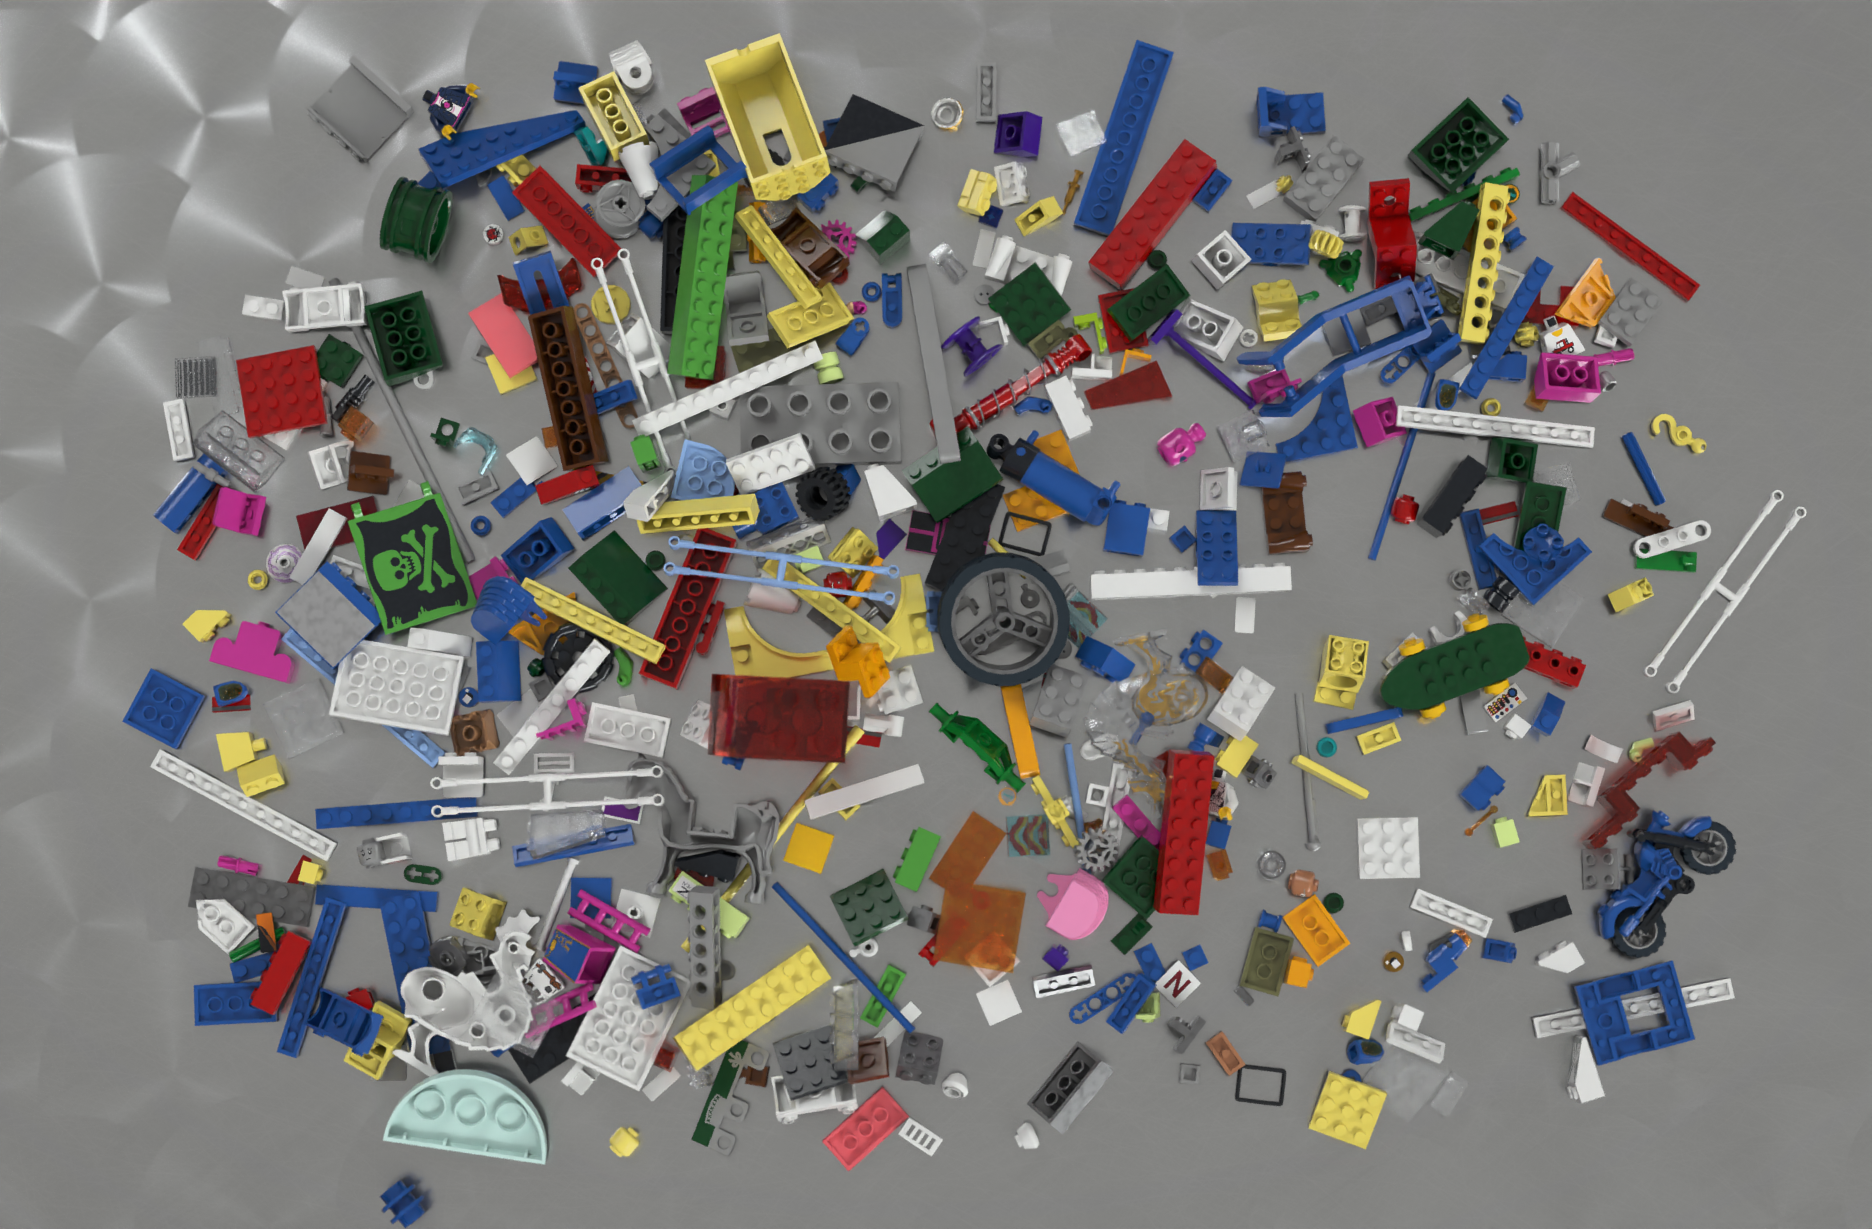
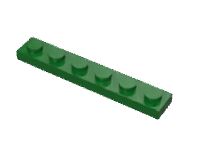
M1508 167L1500 171L1499 176H1487L1481 179L1482 183L1478 185L1471 183L1463 187L1464 190L1459 193L1455 190L1453 193L1446 194L1445 199H1433L1424 208L1417 206L1409 210L1411 223L1416 222L1461 201L1479 195L1480 186L1485 182L1502 185L1519 177L1520 172L1518 168L1511 170Z

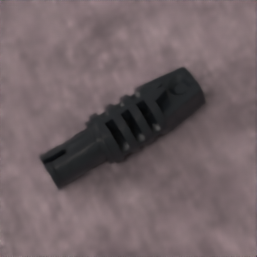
M364 374L359 383L354 388H350L335 406L336 411L331 418L339 424L346 417L349 418L364 400V394L375 382Z

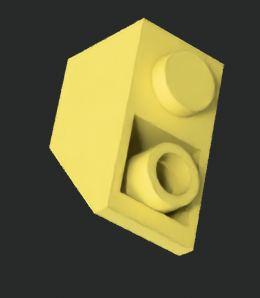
M1645 577L1607 595L1615 612H1618L1654 596L1651 584Z
M196 610L183 623V626L199 642H208L215 636L214 632L219 627L223 628L229 623L230 620L228 618L232 615L225 610Z

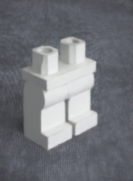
M477 818L442 823L445 841L466 838L464 841L445 843L449 862L491 854V851L500 849L499 838H488V831L497 830L495 819Z

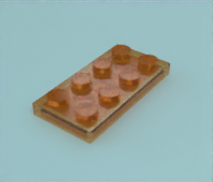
M973 811L929 879L963 900L1007 833Z

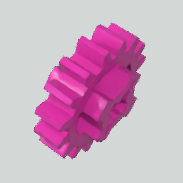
M829 220L827 227L822 224V232L831 241L833 238L835 240L839 239L837 246L850 258L848 253L855 252L852 246H857V242L852 240L856 238V234H850L852 227L846 228V222L839 225L838 220L835 221V224H832ZM837 229V230H841V231H840V232H833L832 230ZM848 237V246L845 248L843 243Z

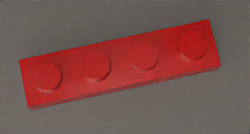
M219 484L214 488L177 549L195 561L217 527L212 522L219 491L223 487Z

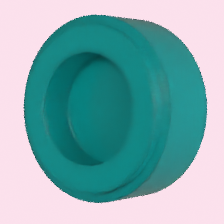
M1325 737L1318 741L1316 750L1320 756L1328 758L1336 753L1337 744L1332 738Z

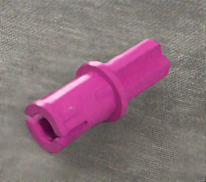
M1632 348L1619 351L1611 350L1608 353L1595 354L1593 357H1597L1598 366L1616 365L1619 362L1633 360L1634 351Z
M220 855L217 862L219 867L234 870L235 873L242 872L253 876L257 875L259 867L258 863L244 861L240 857L236 859Z

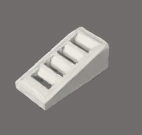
M911 1117L908 1118L898 1135L931 1157L943 1141L942 1138ZM913 1124L916 1127L908 1136L906 1133ZM918 1129L922 1130L917 1140H914L913 1137ZM925 1133H926V1134H928L929 1136H928V1138L926 1139V1141L924 1142V1144L922 1145V1144H920L919 1142L921 1141V1139L923 1138V1136H924ZM934 1138L935 1142L930 1149H927L926 1146Z

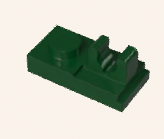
M1138 913L1111 942L1123 955H1126L1152 929V926Z

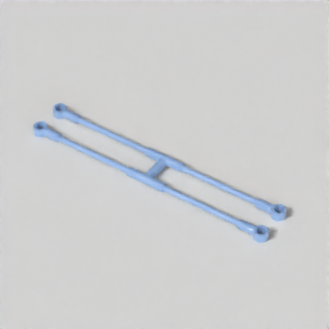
M672 536L668 540L669 547L673 550L679 548H698L765 557V559L779 561L776 579L763 577L760 579L692 570L688 567L675 566L672 562L664 565V572L668 576H673L674 574L689 576L692 574L760 583L764 586L793 590L805 589L869 598V600L883 601L886 605H892L895 602V595L891 591L885 593L850 591L798 584V582L784 580L787 562L800 564L803 562L871 571L875 574L888 575L891 579L899 576V568L896 565L889 567L874 565L872 567L804 558L800 555L778 552L743 550L698 544L694 541L680 540L677 536ZM672 541H678L677 545H672L671 543ZM668 567H673L672 571H667L666 569ZM891 570H896L897 573H896V574H891L890 571H891ZM887 596L893 597V599L890 601L886 600L885 598Z

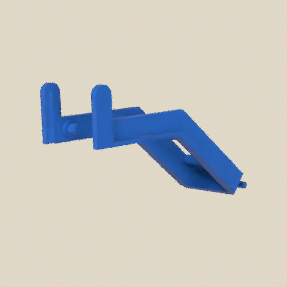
M1430 275L1424 276L1425 281L1418 282L1415 285L1410 276H1406L1320 312L1271 351L1245 352L1240 354L1236 358L1238 364L1274 365L1276 371H1281L1285 368L1283 360L1286 354L1324 323L1338 317L1353 352L1331 361L1296 391L1293 385L1285 387V400L1280 404H1263L1262 408L1259 409L1260 416L1292 417L1346 371L1428 338L1432 332L1428 318L1435 311H1438V314L1444 313L1438 295L1429 296L1436 292ZM1391 295L1404 330L1360 348L1347 313Z

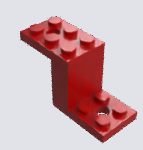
M1409 178L1369 182L1367 230L1375 256L1374 290L1406 276H1410L1412 281H1415L1417 242L1409 218ZM1388 196H1393L1391 200H1384ZM1393 273H1399L1398 276L1391 277Z

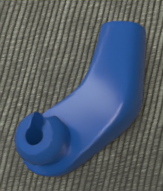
M1029 396L1013 408L1018 415L1032 409L1048 413L1052 409V404L1047 399Z

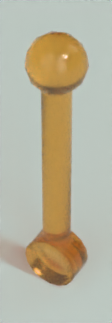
M1495 805L1491 806L1488 813L1471 828L1465 830V835L1471 836L1473 831L1491 814L1497 813L1498 807Z

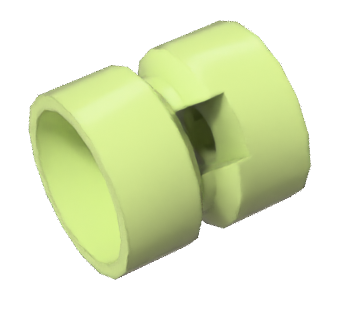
M837 352L821 354L823 359L813 363L815 370L820 371L817 374L819 384H835L844 380L841 368L837 367L840 363Z

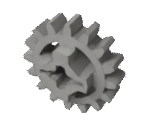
M1096 827L1095 831L1092 828H1088V834L1081 832L1083 838H1077L1076 840L1079 842V845L1074 846V848L1078 849L1074 856L1080 857L1078 863L1084 864L1083 868L1087 870L1090 868L1093 872H1096L1097 868L1100 871H1104V865L1111 867L1109 861H1115L1116 859L1112 856L1113 854H1118V851L1114 850L1118 843L1112 842L1115 837L1108 835L1109 831H1102L1098 827ZM1098 836L1102 837L1106 842H1100ZM1096 846L1100 847L1096 850V853L1093 852V850L1096 849ZM1086 857H1092L1094 863L1090 862Z

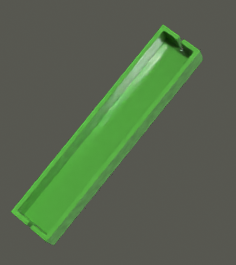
M692 175L690 194L716 177ZM735 182L693 210L689 216L687 214L667 374L704 380H713L738 182Z

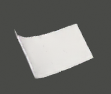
M1590 735L1585 750L1614 763H1618L1623 751L1622 748L1606 743L1593 735Z

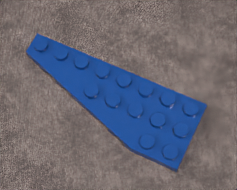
M573 110L449 135L451 140L444 137L418 150L443 189L573 133L579 128L586 127L579 112Z

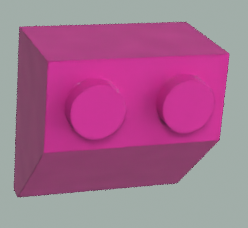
M1393 397L1369 402L1353 410L1355 421L1360 428L1362 438L1367 447L1375 446L1407 434L1405 427L1396 426L1397 406Z

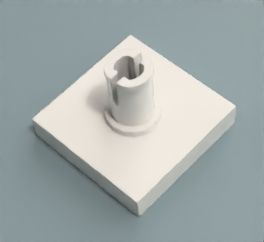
M621 888L616 909L650 928L648 936L643 933L641 936L651 938L661 899ZM615 917L613 918L611 928H613L615 922L617 921ZM625 923L621 928L622 931L633 933L635 930Z

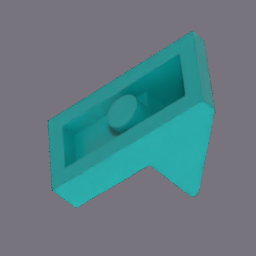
M588 126L574 131L591 165H602L607 151L603 139L601 138L596 141L595 134Z

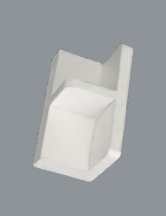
M1091 354V356L1081 362L1073 360L1071 379L1111 381L1112 357Z
M1579 762L1567 800L1589 808L1593 807L1605 768L1593 767Z
M577 1062L561 1082L566 1086H570L580 1095H583L600 1073Z

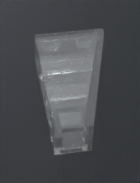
M603 810L531 814L530 822L527 823V832L530 834V840L526 842L527 852L531 853L533 859H539L605 837L606 818Z

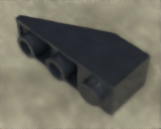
M719 849L677 858L674 866L679 867L678 869L681 871H695L700 876L717 877V880L728 883L729 881L733 882L741 855Z

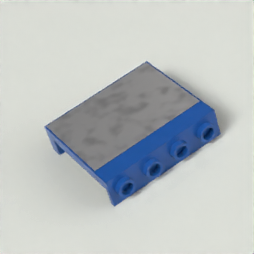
M327 561L275 613L335 670L339 663L381 621L376 606L369 602L371 598L363 590L361 592L354 588L356 583L348 576L344 578L340 574L342 570L334 562L330 564Z

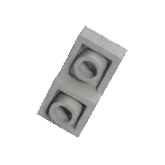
M1477 689L1461 695L1460 699L1468 735L1488 731L1480 690Z

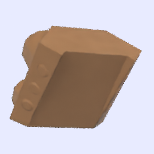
M490 709L473 711L469 714L458 715L452 718L450 732L454 752L457 753V756H464L466 752L478 753L498 748L500 741L497 736L494 714Z

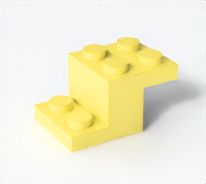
M1282 279L1277 282H1262L1252 285V294L1256 302L1257 324L1264 342L1286 339L1302 326L1299 320L1298 297L1291 280Z
M378 1000L372 1011L384 1017L372 1048L368 1054L364 1053L363 1056L352 1053V1048L349 1047L344 1058L346 1063L376 1080L382 1077L388 1061L396 1056L392 1052L395 1049H401L408 1033V1027L411 1026L413 1019L405 1018L404 1014Z

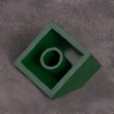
M1492 438L1486 472L1487 477L1526 483V481L1533 482L1538 444L1508 438Z

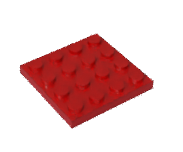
M314 345L236 360L249 438L328 423L316 347Z

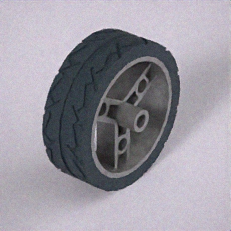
M990 553L976 557L962 565L949 579L941 593L937 609V625L944 648L951 660L965 674L979 682L990 685L1015 686L1042 675L1058 659L1066 645L1069 634L1070 611L1065 594L1058 582L1042 565L1026 556L1014 553ZM1008 572L1021 574L1041 587L1049 602L1050 626L1013 612ZM987 576L992 614L958 639L955 619L959 601L974 582ZM998 584L1004 585V591L1001 594L994 593V588ZM996 599H1006L1007 607H996ZM1003 616H1007L1005 621L1000 622ZM1015 618L1024 622L1021 630L1013 629ZM993 621L998 630L988 635L984 628ZM1028 626H1035L1036 632L1033 635L1026 634ZM1004 632L1040 645L1031 656L1010 665L989 664L974 657ZM977 633H983L985 635V638L982 642H976L974 640V636Z

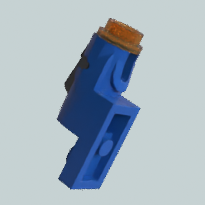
M1463 929L1459 932L1451 933L1430 945V953L1427 955L1425 962L1435 974L1429 973L1421 980L1423 983L1419 987L1423 992H1429L1458 968L1453 960H1457L1470 947L1469 944L1473 942Z

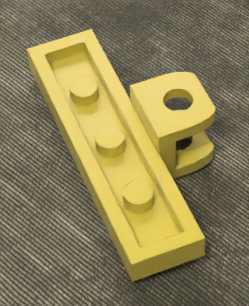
M1039 775L1032 779L1033 784L1030 786L1036 795H1041L1043 799L1040 802L1043 806L1042 809L1056 830L1060 828L1063 836L1061 839L1065 846H1070L1073 849L1075 845H1079V842L1065 820L1070 815L1061 798L1053 800Z

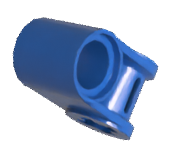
M856 318L847 330L842 333L835 345L852 356L869 333L868 321L864 318ZM863 323L865 330H860L858 332L856 325H861Z

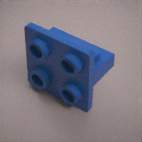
M559 61L558 71H554L553 77L555 81L554 100L584 104L578 88L597 79L598 67Z
M1442 319L1430 326L1432 332L1428 338L1412 344L1429 373H1434L1462 352L1458 345V342L1462 340L1458 333L1450 332Z

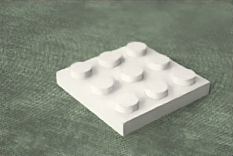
M1418 817L1357 819L1359 879L1420 878Z

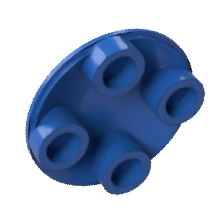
M1539 524L1537 527L1530 529L1523 539L1524 551L1530 558L1536 561H1552L1563 550V538L1559 532L1548 527L1546 524Z

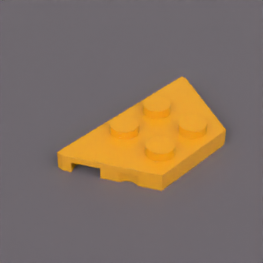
M1596 258L1555 312L1556 316L1588 327L1596 326L1616 298L1613 289L1610 287L1608 275H1604L1600 264L1603 263L1601 258Z
M575 592L566 596L576 601ZM543 609L542 611L547 616L546 620L541 619L537 614L532 615L534 619L540 622L539 627L523 620L513 626L508 632L542 656H544L543 646L551 633H555L559 626L569 623V621ZM564 635L559 640L563 644L568 638Z

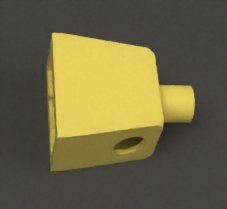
M250 732L216 734L224 772H232L237 770L236 767L258 760L257 751L267 749L265 738L254 740L253 734Z

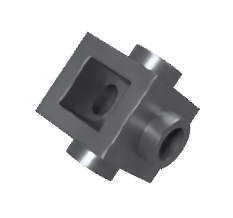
M1254 756L1250 757L1241 773L1249 778L1247 782L1255 788L1261 786L1267 789L1277 775V772L1271 768L1273 765L1265 759L1259 760Z

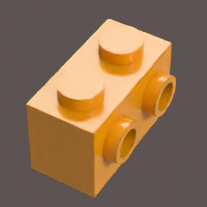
M1293 956V960H1288L1283 983L1307 988L1308 980L1312 981L1314 969L1311 968L1312 964L1307 963L1308 959Z

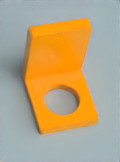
M1133 348L1132 351L1125 349L1119 375H1123L1127 357L1150 362L1152 355L1145 354L1144 350Z

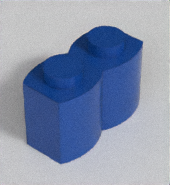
M1486 765L1459 795L1476 811L1480 809L1484 811L1491 804L1489 799L1494 794L1498 796L1504 790L1503 784L1506 781L1490 766Z

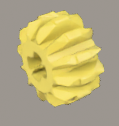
M1316 230L1311 236L1308 246L1318 254L1335 259L1341 253L1344 242L1329 232Z

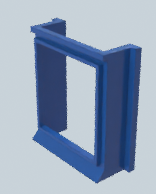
M709 125L649 163L656 180L688 216L693 210L741 178H748L745 169L746 165L742 161L735 162L716 141L713 129ZM710 149L728 170L684 198L667 177Z

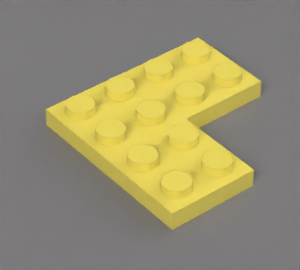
M800 267V269L803 271V273H804V274L806 275V277H807L806 272ZM830 282L820 290L816 288L822 298L819 302L804 309L797 300V302L768 313V320L787 349L853 321L854 317Z

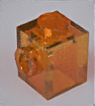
M1226 849L1205 855L1212 878L1217 877L1218 881L1229 878L1228 874L1233 871Z

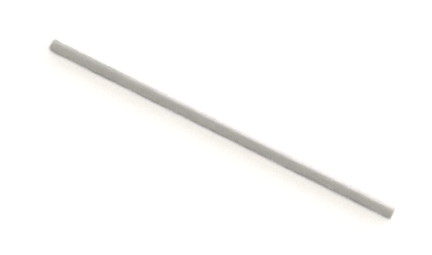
M338 278L329 281L330 286L341 285ZM352 326L351 329L425 481L429 482L432 494H441L458 548L466 564L473 562L475 558L391 386H387L384 380L381 366L362 327Z

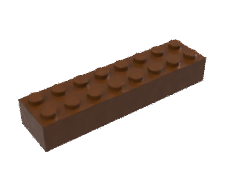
M560 306L528 315L563 471H574L590 465L609 462L573 307Z

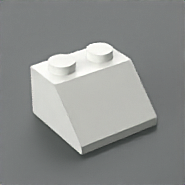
M1224 230L1192 259V262L1211 284L1219 290L1252 259L1229 233Z

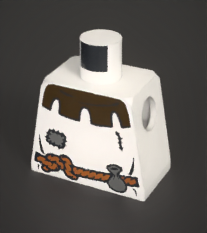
M539 958L523 977V981H521L527 991V999L529 1002L533 1000L537 1005L567 987L551 967L542 961L543 958Z

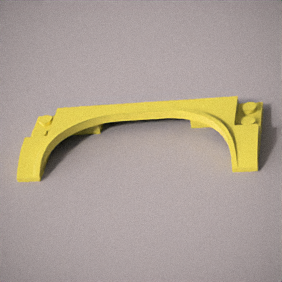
M920 573L900 577L901 595L898 607L892 619L881 632L902 647L894 659L934 652L931 632H928V628H926L927 609ZM744 606L724 609L738 688L834 670L827 650L811 653H792L780 650L764 641L754 631L746 617Z

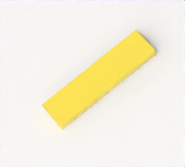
M1302 755L1295 756L1291 762L1360 800L1366 799L1369 795V791Z

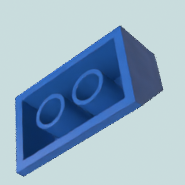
M477 641L478 701L480 703L522 701L519 641H499L497 645L491 641Z

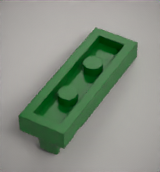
M1639 548L1640 552L1644 554L1648 553L1649 549ZM1668 551L1644 559L1639 558L1635 554V569L1696 572L1697 552Z

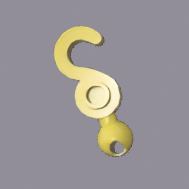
M1661 414L1652 421L1651 429L1654 435L1660 433V421H1666L1669 425L1670 438L1675 445L1684 446L1688 444L1691 446L1692 451L1698 454L1706 450V442L1701 438H1692V432L1688 427H1677L1676 421L1671 415Z

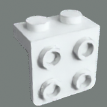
M466 752L464 756H457V753H445V757H438V765H443V779L484 778V757L477 756L476 752ZM484 783L443 787V796L446 798L482 797Z

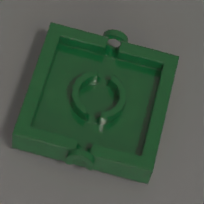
M328 334L317 351L321 378L343 388L363 357V354L350 347L351 345L347 342H342Z

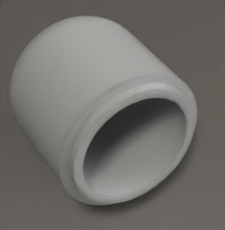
M1604 371L1599 374L1600 387L1604 392H1608L1616 386L1617 381L1609 372Z

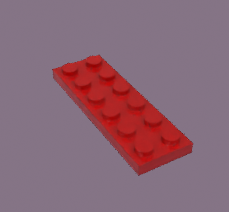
M541 165L512 192L594 278L597 274L595 269L591 267L592 259H602V268L604 269L617 257V252L622 249ZM595 260L593 265L598 268L600 261Z

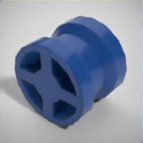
M1518 226L1508 232L1503 239L1504 242L1509 244L1511 251L1527 240L1525 236L1521 235Z

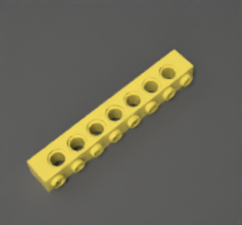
M1487 182L1480 186L1477 205L1479 212L1475 219L1458 334L1462 339L1460 342L1481 345L1487 341L1489 336L1487 324L1492 317L1490 304L1495 297L1493 285L1498 278L1496 265L1501 258L1499 246L1504 239L1502 227L1507 219L1505 207L1510 200L1509 186ZM1490 201L1497 204V210L1491 209ZM1487 221L1493 222L1494 230H1490L1487 227ZM1484 240H1488L1491 243V249L1484 247ZM1482 259L1488 262L1487 269L1481 266ZM1478 279H1482L1485 282L1484 289L1478 286ZM1476 298L1482 301L1481 308L1475 305ZM1472 318L1478 319V328L1472 325Z

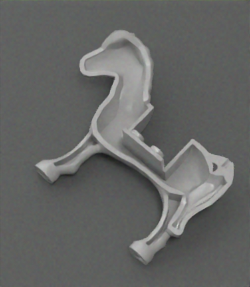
M641 753L638 754V760L631 762L628 765L627 771L652 768L656 765L660 766L664 771L660 778L653 776L637 777V775L627 776L628 782L621 795V799H638V797L661 794L665 799L662 806H656L658 809L659 834L664 845L662 866L658 876L647 884L646 893L655 895L666 894V885L675 877L674 864L681 852L702 848H724L742 855L750 865L752 885L749 892L745 895L744 903L764 905L765 876L772 873L769 858L776 842L779 828V814L775 806L770 801H763L751 806L733 803L730 835L725 830L713 829L712 833H709L705 828L695 827V801L688 798L673 770L661 761L646 759ZM659 768L654 770V775L660 774ZM660 796L655 798L656 804L661 802ZM623 804L627 809L639 806L638 804ZM758 810L763 811V816H761Z

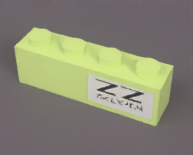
M682 871L668 891L672 893L671 898L679 904L683 901L689 905L687 902L689 891L696 885H704ZM720 897V933L729 939L731 936L737 938L750 918Z

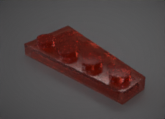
M1157 360L1084 391L1091 411L1173 397Z

